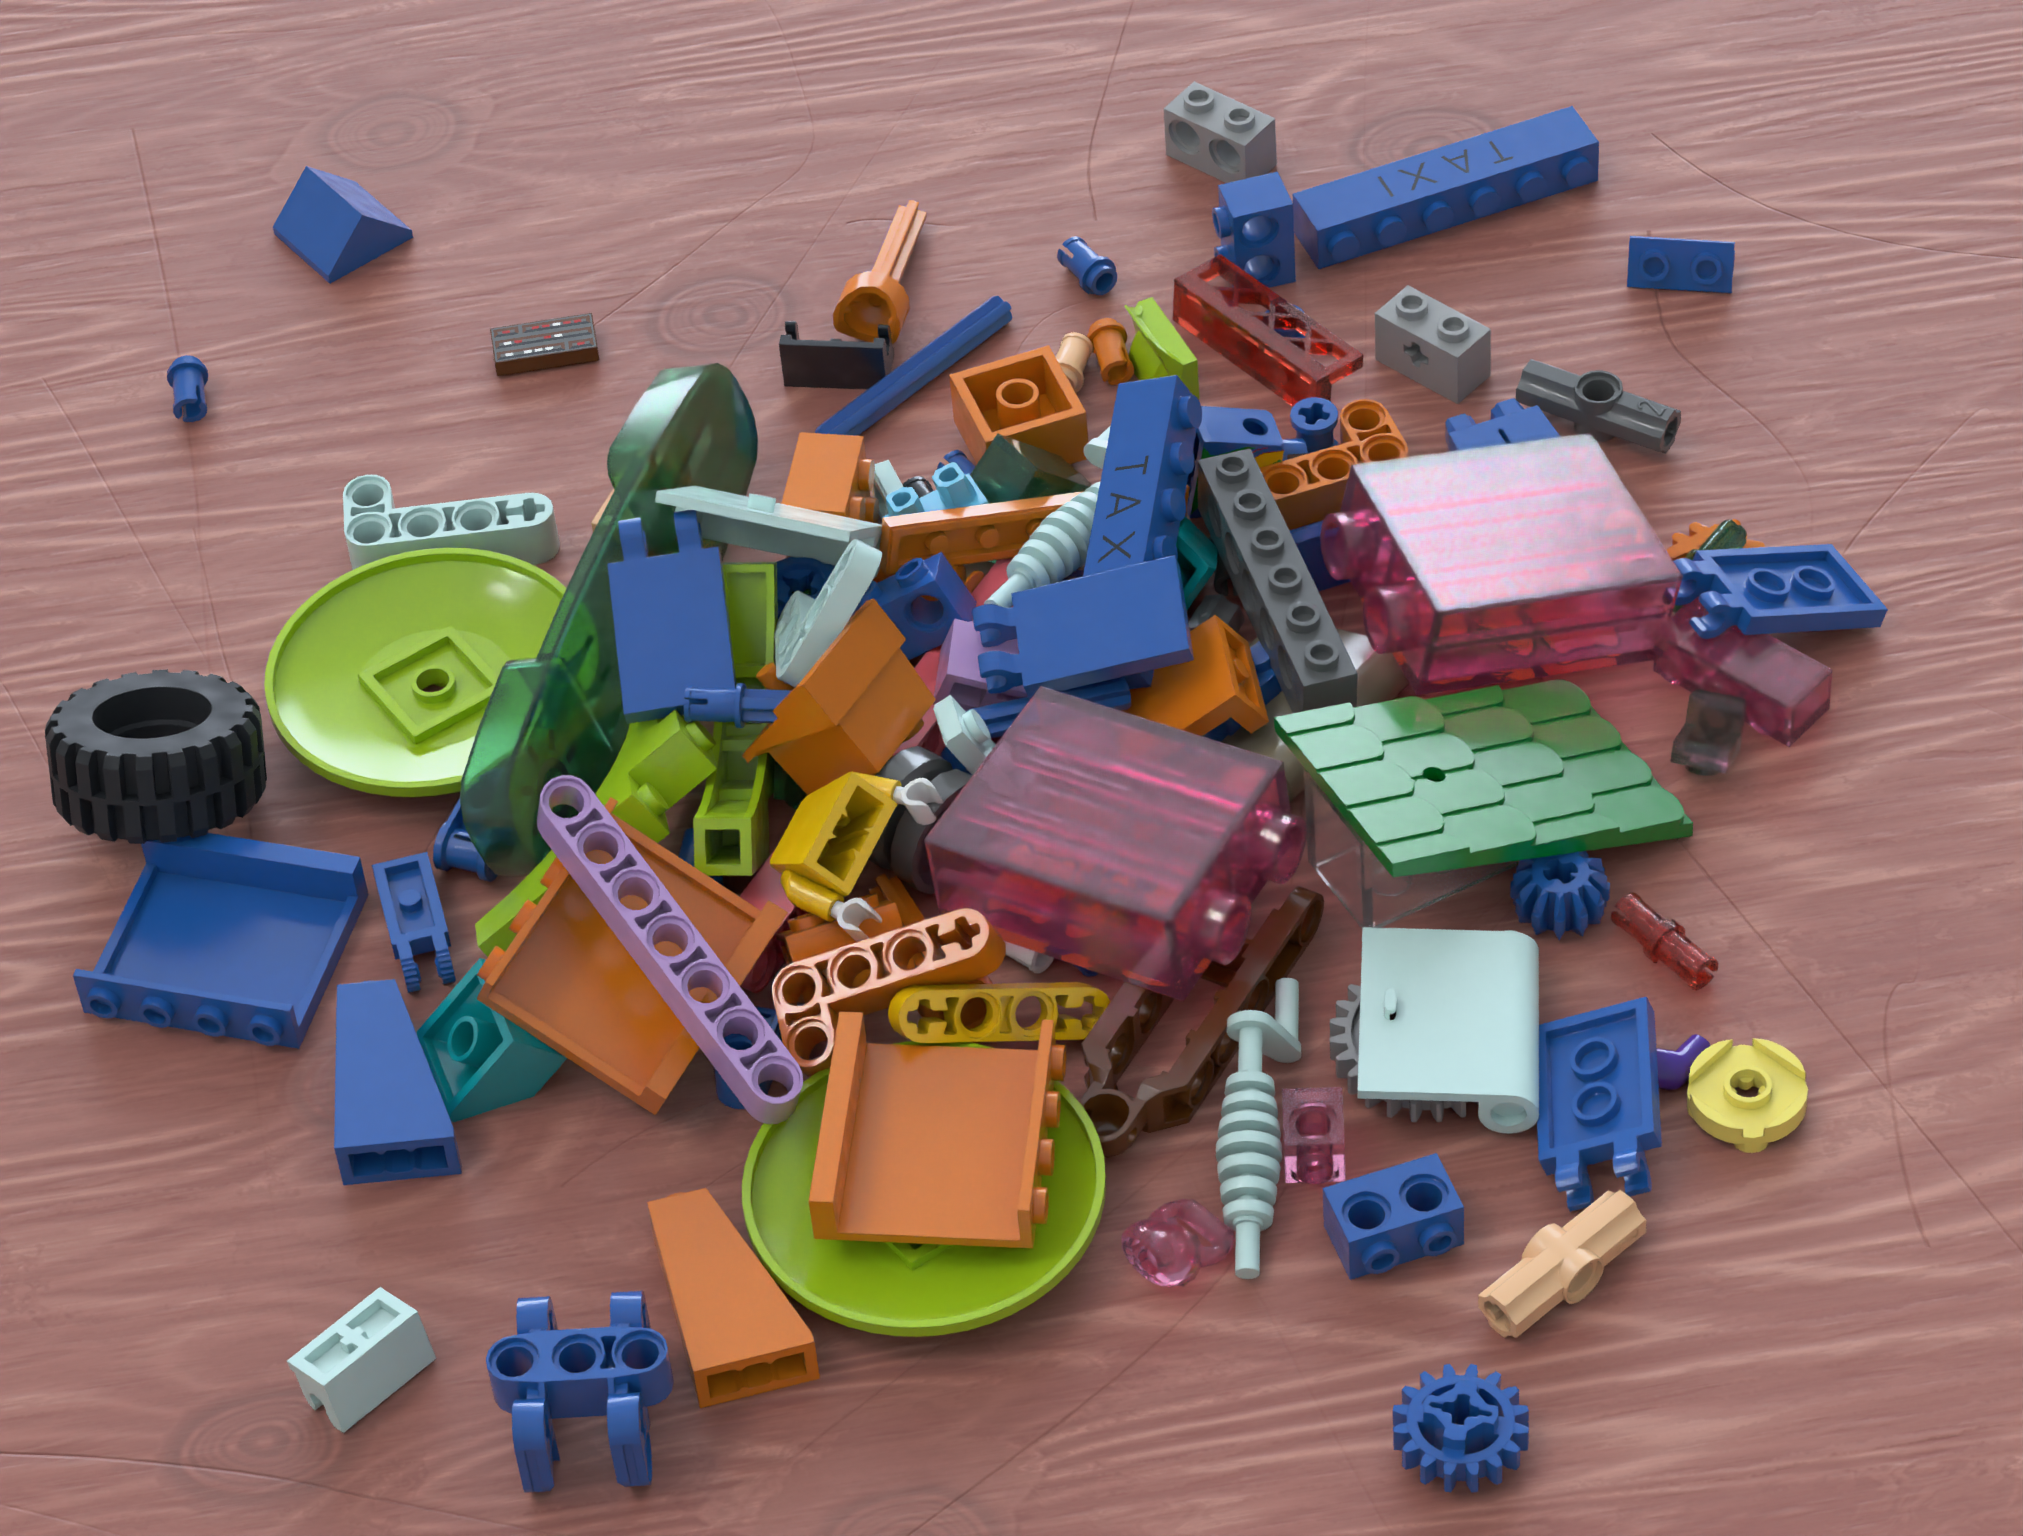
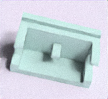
M379 1287L288 1359L287 1363L290 1370L295 1373L310 1406L317 1410L320 1406L324 1405L332 1425L345 1433L433 1362L436 1356L418 1311Z

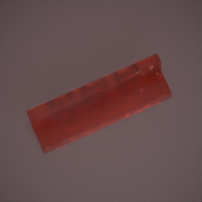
M1221 254L1174 279L1172 320L1292 406L1303 399L1311 397L1331 401L1332 384L1363 367L1364 355ZM1221 276L1234 287L1211 286L1206 282ZM1238 304L1262 305L1269 310V313L1246 311ZM1274 329L1297 330L1305 338L1283 337ZM1310 354L1332 355L1338 360L1325 367L1312 358Z

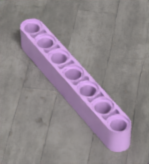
M561 775L551 779L543 787L540 794L537 828L542 838L748 1113L757 1121L765 1124H778L787 1120L795 1111L803 1086V1073L799 1064L592 789L582 779L572 775ZM560 804H567L574 807L579 814L572 818H562L553 813L551 809ZM592 850H603L608 852L613 857V860L606 864H597L591 862L585 854ZM628 895H636L644 899L648 906L641 910H631L622 905L620 899ZM662 941H670L676 943L683 952L677 956H665L660 954L654 945ZM697 987H705L712 990L718 999L711 1003H701L694 1000L690 996L689 991ZM730 1034H741L746 1036L753 1046L746 1050H736L726 1044L724 1037ZM767 1080H775L782 1083L788 1093L782 1097H771L760 1089L759 1084Z

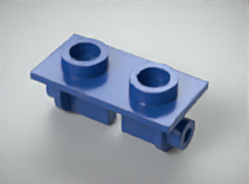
M1630 236L1627 287L1732 293L1735 242Z

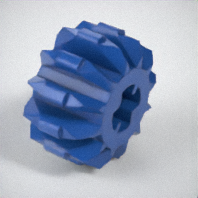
M1586 851L1519 860L1516 873L1513 874V880L1510 883V897L1513 899V905H1515V912L1518 915L1519 922L1531 923L1535 935L1552 930L1558 940H1560L1565 931L1571 930L1583 937L1588 924H1600L1601 917L1604 915V908L1610 899V883L1607 882L1601 858H1589Z

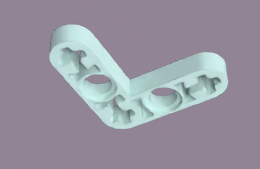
M854 539L845 549L816 599L798 590L794 592L786 603L775 628L777 679L796 687L843 631L878 570L882 559L881 551L858 539Z

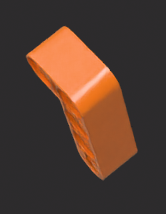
M1370 399L1354 400L1342 408L1340 413V445L1260 468L1289 530L1358 509L1393 505L1402 501L1409 490L1407 443L1387 409L1381 403Z
M963 908L791 963L782 968L776 975L772 985V997L782 1042L799 1064L801 1071L810 1078L818 1071L830 1068L839 1012H862L864 1016L889 1008L895 994L904 987L913 985L963 984L985 977L995 972L1002 964L1006 954L1005 942L1001 934L980 912L970 908ZM926 951L924 962L913 970H907L909 960L915 954ZM871 969V974L865 984L858 988H852L854 978L860 972ZM816 987L813 998L808 1003L797 1006L800 995L805 990ZM828 1040L826 1051L819 1058L809 1060L813 1047L821 1041Z

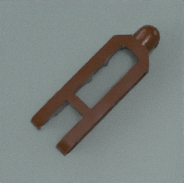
M1220 856L1213 857L1206 864L1204 869L1222 873L1228 883L1226 902L1217 921L1204 935L1183 948L1162 951L1149 946L1081 1044L1085 1056V1065L1089 1067V1070L1084 1076L1087 1091L1079 1102L1093 1122L1100 1138L1104 1157L1108 1158L1124 1153L1132 1146L1141 1131L1152 1133L1191 1121L1239 1049V1042L1227 1035L1228 1017L1244 1010L1264 1012L1275 996L1276 981L1281 978H1287L1317 932L1324 911L1323 895L1297 886L1289 894L1279 910L1273 908L1251 940L1223 929L1235 912L1244 893L1247 881L1246 867ZM1191 974L1226 987L1225 990L1218 989L1213 996L1214 1006L1198 1030H1190L1186 1036V1047L1169 1072L1162 1071L1160 1075L1143 1079L1135 1098L1118 1090L1116 1083Z

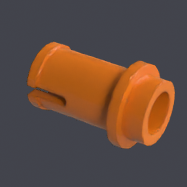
M1102 318L1095 321L1090 326L1087 337L1093 343V353L1096 354L1102 379L1104 382L1108 380L1110 385L1125 383L1131 379L1135 370L1125 346L1128 337L1126 329L1112 318Z

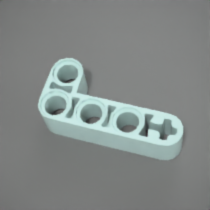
M378 475L359 476L351 480L344 488V533L352 570L392 555L433 548L487 550L509 555L532 565L549 561L559 551L560 542L552 502L545 495L539 493H522L395 508L390 484L384 477Z

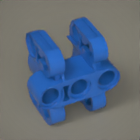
M644 1291L611 1293L609 1327L558 1330L550 1296L518 1298L516 1314L517 1335L504 1337L495 1342L488 1350L486 1364L496 1404L500 1409L512 1414L513 1444L524 1493L548 1492L554 1487V1461H560V1455L552 1419L607 1416L609 1445L617 1483L624 1487L651 1485L652 1450L649 1434L651 1424L647 1407L656 1405L668 1397L672 1392L674 1379L666 1340L659 1332L651 1329Z

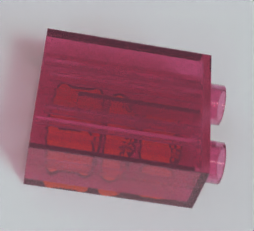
M1591 433L1351 465L1341 511L1326 515L1321 527V550L1328 572L1336 580L1349 579L1363 602L1364 627L1371 647L1378 654H1393L1417 696L1658 660L1683 578Z
M1040 686L924 841L940 915L963 908L977 910L993 925L1006 942L1184 1001L1212 961L1226 965L1232 962L1239 954L1250 928L1251 904L1268 881L1281 885L1288 882L1294 875L1304 853L1307 827L1302 817L1290 813L1283 761Z

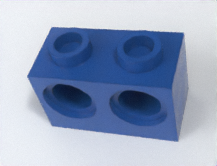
M1278 171L1218 185L1219 207L1212 209V219L1216 234L1221 239V246L1214 247V258L1220 277L1228 276L1236 296L1296 282L1293 203Z
M940 552L925 560L922 558L912 559L900 567L895 575L878 583L872 581L853 614L866 601L874 598L906 638L900 649L907 659L911 660L942 645L954 619L967 622L973 621L972 609L976 607L977 602L946 557ZM921 596H933L936 599H938V601H929L922 598Z
M1437 1153L1322 1188L1324 1227L1350 1280L1368 1274L1384 1273L1394 1266L1426 1256L1442 1255L1454 1247L1464 1245V1206Z

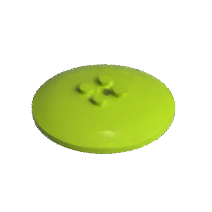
M471 548L423 549L392 555L360 566L328 583L304 602L286 622L270 651L265 671V696L272 724L281 741L302 764L318 775L350 789L370 794L395 797L436 796L463 791L469 780L481 773L499 772L503 775H508L533 761L528 754V747L530 745L538 757L549 749V729H553L554 742L556 743L573 725L587 703L596 673V650L593 632L582 606L562 583L544 570L515 557L487 550ZM431 684L444 687L436 692L422 691Z
M906 1041L894 1043L899 1045L993 1048L969 1042L919 1043ZM830 1068L818 1071L803 1082L795 1111L787 1120L778 1124L763 1123L750 1147L744 1166L742 1207L747 1233L757 1257L773 1280L796 1301L826 1319L850 1328L890 1336L924 1337L968 1331L1001 1320L1034 1303L1063 1280L1084 1255L1099 1226L1106 1194L1105 1162L1100 1138L1083 1106L1059 1081H1054L1053 1091L1060 1092L1061 1096L1060 1123L1058 1128H1048L1047 1139H1054L1055 1143L1054 1171L1052 1176L1042 1175L1041 1187H1048L1049 1191L1047 1224H1036L1033 1249L814 1239L808 1201Z

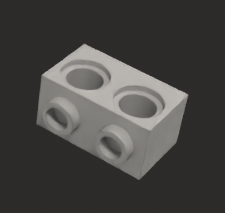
M1195 81L1164 108L1166 155L1225 183L1267 174L1277 165L1275 118Z

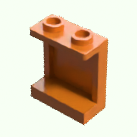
M1216 615L1190 631L1193 661L1154 669L1151 687L1130 689L1131 707L1127 710L1112 713V718L1120 730L1124 749L1121 751V757L1125 766L1133 776L1138 779L1144 777L1159 790L1170 784L1165 760L1229 718L1234 719L1250 733H1253L1269 722L1249 642Z

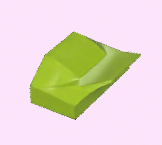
M1153 297L1139 301L1136 307L1125 305L1124 307L1131 315L1135 328V335L1129 350V358L1133 363L1134 374L1138 380L1177 375L1189 391L1200 399L1198 360Z

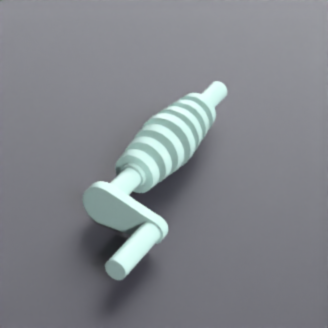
M1110 427L1098 438H1093L1084 446V455L1087 460L1103 469ZM1100 482L1091 485L1084 492L1072 498L1070 502L1065 503L1055 512L1050 513L1041 522L1040 526L1036 528L1029 540L1025 542L1018 554L1008 564L1006 570L1008 580L984 602V605L995 604L1011 608L1013 606L1011 593L1058 583L1075 572L1079 567L1085 565Z
M1281 978L1275 983V1019L1271 1015L1257 1010L1239 1011L1230 1015L1227 1019V1035L1239 1042L1238 1072L1231 1074L1226 1079L1224 1091L1226 1097L1222 1103V1119L1219 1122L1216 1159L1218 1161V1179L1221 1183V1202L1224 1205L1222 1209L1224 1224L1236 1231L1235 1275L1242 1279H1253L1260 1275V1231L1268 1229L1273 1222L1274 1208L1272 1206L1276 1202V1184L1279 1181L1281 1169L1279 1163L1282 1160L1281 1131L1279 1121L1277 1120V1102L1274 1098L1275 1085L1273 1078L1262 1072V1054L1282 1063L1295 1062L1301 1058V1043L1299 1042V982L1293 978Z

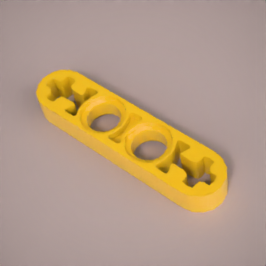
M1080 982L913 985L904 987L895 994L889 1005L888 1017L894 1031L913 1042L1038 1041L1042 1020H1054L1056 1040H1081L1087 1037L1111 1001L1107 994L1100 989ZM1035 996L1041 1005L1040 1017L1033 1025L1025 1028L1020 1027L1016 1021V1008L1024 998ZM981 997L986 1004L987 1012L985 1019L976 1028L967 1029L961 1022L960 1014L962 1007L971 998ZM1086 1001L1093 1005L1092 1014L1083 1015L1082 1020L1067 1014H1058L1057 1004L1065 1008H1078ZM920 1002L921 1005L932 1010H943L944 1020L937 1017H923L919 1019L917 1028V1024L907 1020L908 1011L917 1010Z

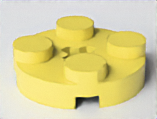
M1753 1038L1752 1046H1733V1039L1720 1041L1702 1051L1690 1067L1687 1111L1696 1123L1713 1137L1728 1143H1734L1737 1149L1746 1153L1760 1152L1767 1147L1769 1142L1777 1141L1790 1134L1803 1120L1808 1098V1087L1805 1082L1806 1073L1800 1060L1788 1049L1775 1042ZM1753 1086L1759 1088L1758 1096L1742 1097L1735 1090L1736 1087L1748 1090Z

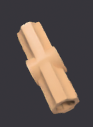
M1608 1190L1562 1228L1553 1223L1540 1229L1527 1244L1521 1261L1478 1295L1479 1309L1484 1313L1490 1327L1504 1338L1507 1336L1517 1338L1562 1300L1569 1304H1574L1584 1299L1599 1282L1604 1266L1646 1233V1219L1638 1210L1636 1202L1621 1190L1615 1193Z

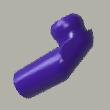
M1694 1034L1676 1051L1657 1048L1659 1088L1675 1090L1689 1080L1692 1063L1702 1051L1711 1046L1710 1043L1702 1036Z

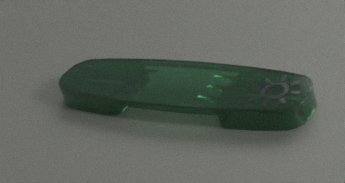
M719 363L672 367L661 370L641 396L610 446L607 455L608 476L614 492L579 560L537 657L509 660L500 671L461 779L460 795L463 822L469 837L483 861L495 874L504 877L527 876L551 851V848L542 838L537 828L540 794L543 787L555 777L572 775L582 779L596 794L611 770L626 739L630 723L627 724L623 712L607 566L608 563L624 561L618 521L641 518L642 530L646 533L648 557L679 553L674 525L676 506L655 502L657 491L699 486L742 496L747 494L758 454V435L755 417L739 382L727 367ZM703 538V549L719 547L723 561L729 544ZM560 804L551 809L553 813L562 818H572L579 814L574 807L567 804Z

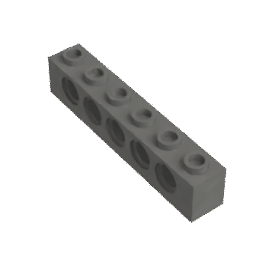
M1251 449L1198 460L1199 512L1255 633L1270 658V665L1292 712H1303L1348 702L1351 703L1353 708L1357 707L1358 673Z

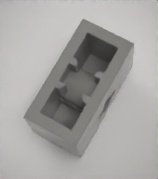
M1407 285L1375 312V360L1459 404L1491 376V329Z

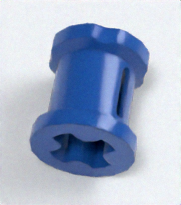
M1311 397L1297 402L1292 407L1290 413L1291 425L1296 430V438H1303L1305 440L1308 454L1339 445L1333 437V429L1338 423V410L1331 401Z

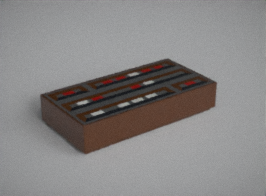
M592 313L490 328L497 376L600 360Z

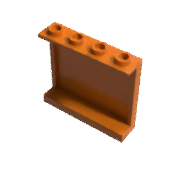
M610 797L604 807L738 985L741 986L788 912L770 900L767 901L762 910L748 903L612 814L618 801ZM592 850L585 854L591 862L597 864H606L613 860V857L603 850ZM556 857L540 881L542 885L548 888L537 905L527 900L508 928L517 934L506 951L495 946L480 968L477 976L485 980V983L477 1000L656 1115L700 1047ZM628 895L620 899L621 904L631 910H641L648 906L644 899L636 895ZM662 941L654 945L655 949L665 956H677L683 952L676 943L670 941ZM697 987L689 991L690 996L701 1003H711L718 999L712 990L705 987Z

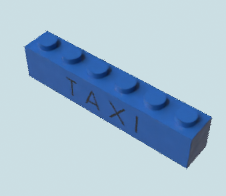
M1573 106L1293 193L1294 234L1319 270L1598 181L1599 141Z
M1177 375L1118 384L1083 576L1173 555L1176 556V559L1178 558L1176 543L1180 521L1184 519L1186 513L1185 492L1188 475L1194 468L1193 447L1196 429L1202 422V408L1198 398L1189 391ZM1154 670L1123 676L1122 678H1125L1129 689L1151 687Z

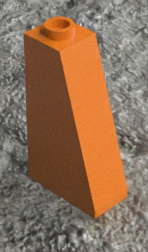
M707 1188L686 1193H674L665 1198L647 1202L655 1246L699 1407L704 1408L820 1379L815 1342L811 1330Z

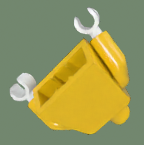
M851 771L807 795L801 801L770 859L771 867L782 874L780 883L788 900L800 909L828 922H833L837 919L838 924L856 942L868 939L869 937L858 928L859 925L868 918H873L877 922L882 923L881 916L863 899L853 898L844 903L843 896H848L852 891L898 804L905 805L914 821L918 824L928 825L935 822L936 816L927 804L932 802L942 804L944 801L934 785L928 779L918 778L902 787L901 782L898 780Z

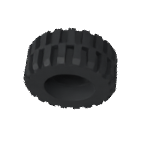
M167 669L152 670V673L138 675L137 672L122 674L121 678L111 681L106 678L94 682L92 687L87 690L80 688L73 692L67 701L62 700L56 706L45 727L53 805L70 826L74 825L79 832L88 836L95 833L102 840L115 842L117 839L128 840L129 844H145L149 840H160L161 843L175 842L179 837L191 836L195 838L207 835L208 830L213 828L221 830L233 824L236 817L243 818L247 815L253 806L258 803L266 788L267 773L260 708L254 698L242 686L234 681L227 683L223 677L209 674L208 676L199 675L198 671L183 670L181 673H170Z

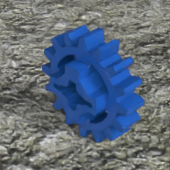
M1446 1364L1443 1367L1442 1378L1435 1379L1424 1371L1420 1373V1390L1405 1386L1402 1389V1405H1394L1393 1407L1394 1450L1402 1451V1466L1405 1470L1420 1465L1421 1483L1426 1485L1437 1476L1443 1478L1445 1492L1451 1493L1457 1481H1466L1467 1487L1472 1493L1478 1492L1479 1478L1486 1476L1491 1482L1498 1485L1502 1483V1466L1517 1470L1520 1467V1451H1526L1529 1447L1528 1406L1519 1405V1389L1516 1386L1501 1390L1500 1373L1495 1371L1484 1380L1478 1378L1477 1365L1470 1364L1466 1369L1465 1375H1456L1453 1367L1450 1364Z

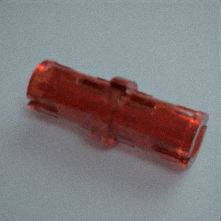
M1629 893L1617 902L1615 907L1625 915L1622 916L1617 911H1612L1611 921L1643 946V953L1653 963H1657L1660 960L1693 990L1702 989L1714 978V975L1704 968L1708 967L1712 972L1717 971L1718 961L1686 937L1685 928L1675 919L1670 921L1663 918L1645 903L1637 893Z

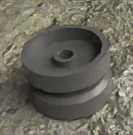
M914 746L901 750L889 759L875 776L898 780L901 782L902 787L918 778L928 779L944 802L942 804L934 802L927 804L936 816L935 822L928 825H921L915 822L906 806L898 804L868 860L881 868L894 871L897 878L920 892L931 895L946 890L959 880L977 859L989 837L995 817V797L987 784L966 772L953 769L950 762L932 751L920 746Z

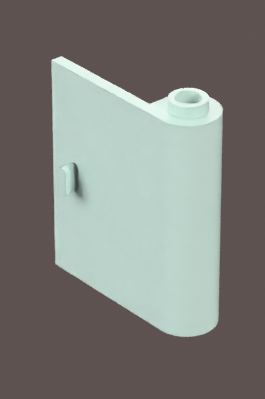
M699 486L660 490L656 493L655 502L676 506L675 512L697 511L698 522H700L702 538L795 558H813L825 564L835 566L847 546L854 539H858L877 550L880 549L881 524L776 503V498L749 493V497ZM878 567V570H877V572H876L874 578L877 576V574H878V572H879V570H880L879 567Z
M1363 927L1357 1098L1478 1102L1479 1120L1492 1131L1512 1134L1523 1132L1534 1126L1539 1118V947L1537 943L1528 935L1513 930L1482 931ZM1396 1012V1017L1390 1020V1014Z

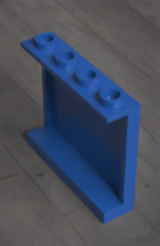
M207 833V835L195 838L191 836L179 837L175 842L161 843L160 840H149L145 844H141L146 864L94 970L76 969L73 974L83 1012L106 1019L119 1018L148 1023L159 1028L173 1027L201 1032L212 1037L226 1036L255 1041L266 1046L280 1045L299 1049L369 895L361 858Z

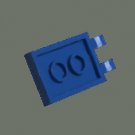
M695 510L674 512L679 553L648 557L646 533L642 530L641 518L618 521L624 561L608 563L607 566L623 712L627 724L662 719L675 709L680 715H684V704H690L689 699L684 698L686 686L735 689L737 686L721 554L719 547L703 549L701 525L698 522L697 511Z
M1832 544L1698 550L1693 560L1680 558L1672 562L1671 568L1681 578V581L1676 584H1664L1662 587L1664 594L1675 605H1686L1699 596V602L1709 614L1704 617H1693L1690 619L1689 624L1704 639L1715 638L1733 625H1736L1744 635L1881 627L1888 611L1886 606Z
M1175 555L1011 593L1013 603L1011 608L995 604H985L972 609L974 629L976 632L980 631L983 647L998 646L1013 639H1017L1019 654L989 651L978 656L981 678H986L989 694L1002 693L1013 687L1023 685L1028 698L1194 660L1181 571Z
M1647 996L1539 1025L1538 1159L1547 1176L1555 1174L1558 1192L1566 1191L1567 1207L1570 1212L1587 1208L1594 1202L1593 1188L1587 1165L1613 1159L1616 1177L1624 1176L1625 1193L1629 1197L1651 1192V1175L1645 1151L1662 1147L1655 1013Z

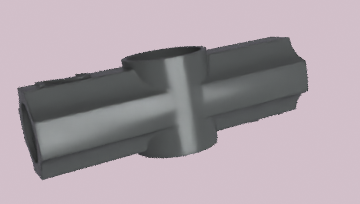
M1530 359L1522 370V375L1516 388V400L1519 403L1530 407L1538 405L1541 411L1574 422L1575 432L1587 441L1605 442L1618 437L1666 454L1673 445L1677 430L1681 424L1680 410L1623 391L1622 381L1616 375L1607 371H1590L1580 376Z

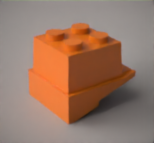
M874 598L866 601L850 617L843 631L795 688L777 679L776 665L773 662L765 665L756 674L757 679L766 690L792 691L774 708L773 713L777 716V719L772 724L768 723L742 756L749 763L753 757L769 752L807 795L851 771L875 776L887 761L894 756L893 754L899 746L914 737L924 726L922 717L936 701L900 649L906 638Z

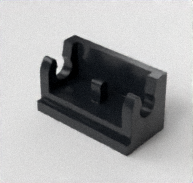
M785 321L786 335H781L779 341L785 387L868 390L891 372L894 347H892L889 325L878 324L879 338H874L873 342L842 341V339L835 338L825 341L800 340L797 322Z

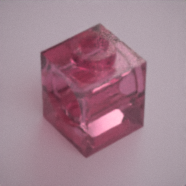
M1342 1087L1282 1089L1285 1183L1321 1184L1325 1182L1346 1181Z

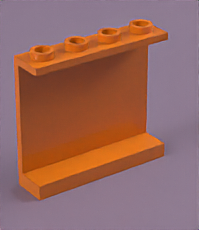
M839 1012L808 1201L814 1239L1033 1249L1036 1224H1047L1049 1191L1048 1187H1041L1042 1175L1052 1176L1054 1171L1055 1143L1054 1139H1047L1048 1128H1058L1060 1123L1061 1096L1060 1092L1053 1091L1054 1081H1064L1066 1075V1045H1056L1054 1020H1042L1038 1050L867 1043L863 1013Z

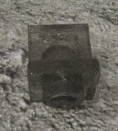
M1694 689L1689 696L1686 722L1673 741L1670 762L1685 765L1689 772L1697 775L1712 776L1718 773L1726 774L1740 752L1747 701L1741 697Z

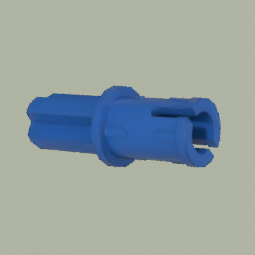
M737 683L736 689L686 686L684 698L689 699L690 704H684V718L686 722H735L736 728H744L745 723L772 724L777 719V716L773 713L774 708L792 690L746 689L745 683Z

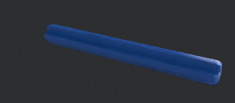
M992 296L819 425L815 433L859 436L1012 320L1010 304L1007 301H1003L999 296Z

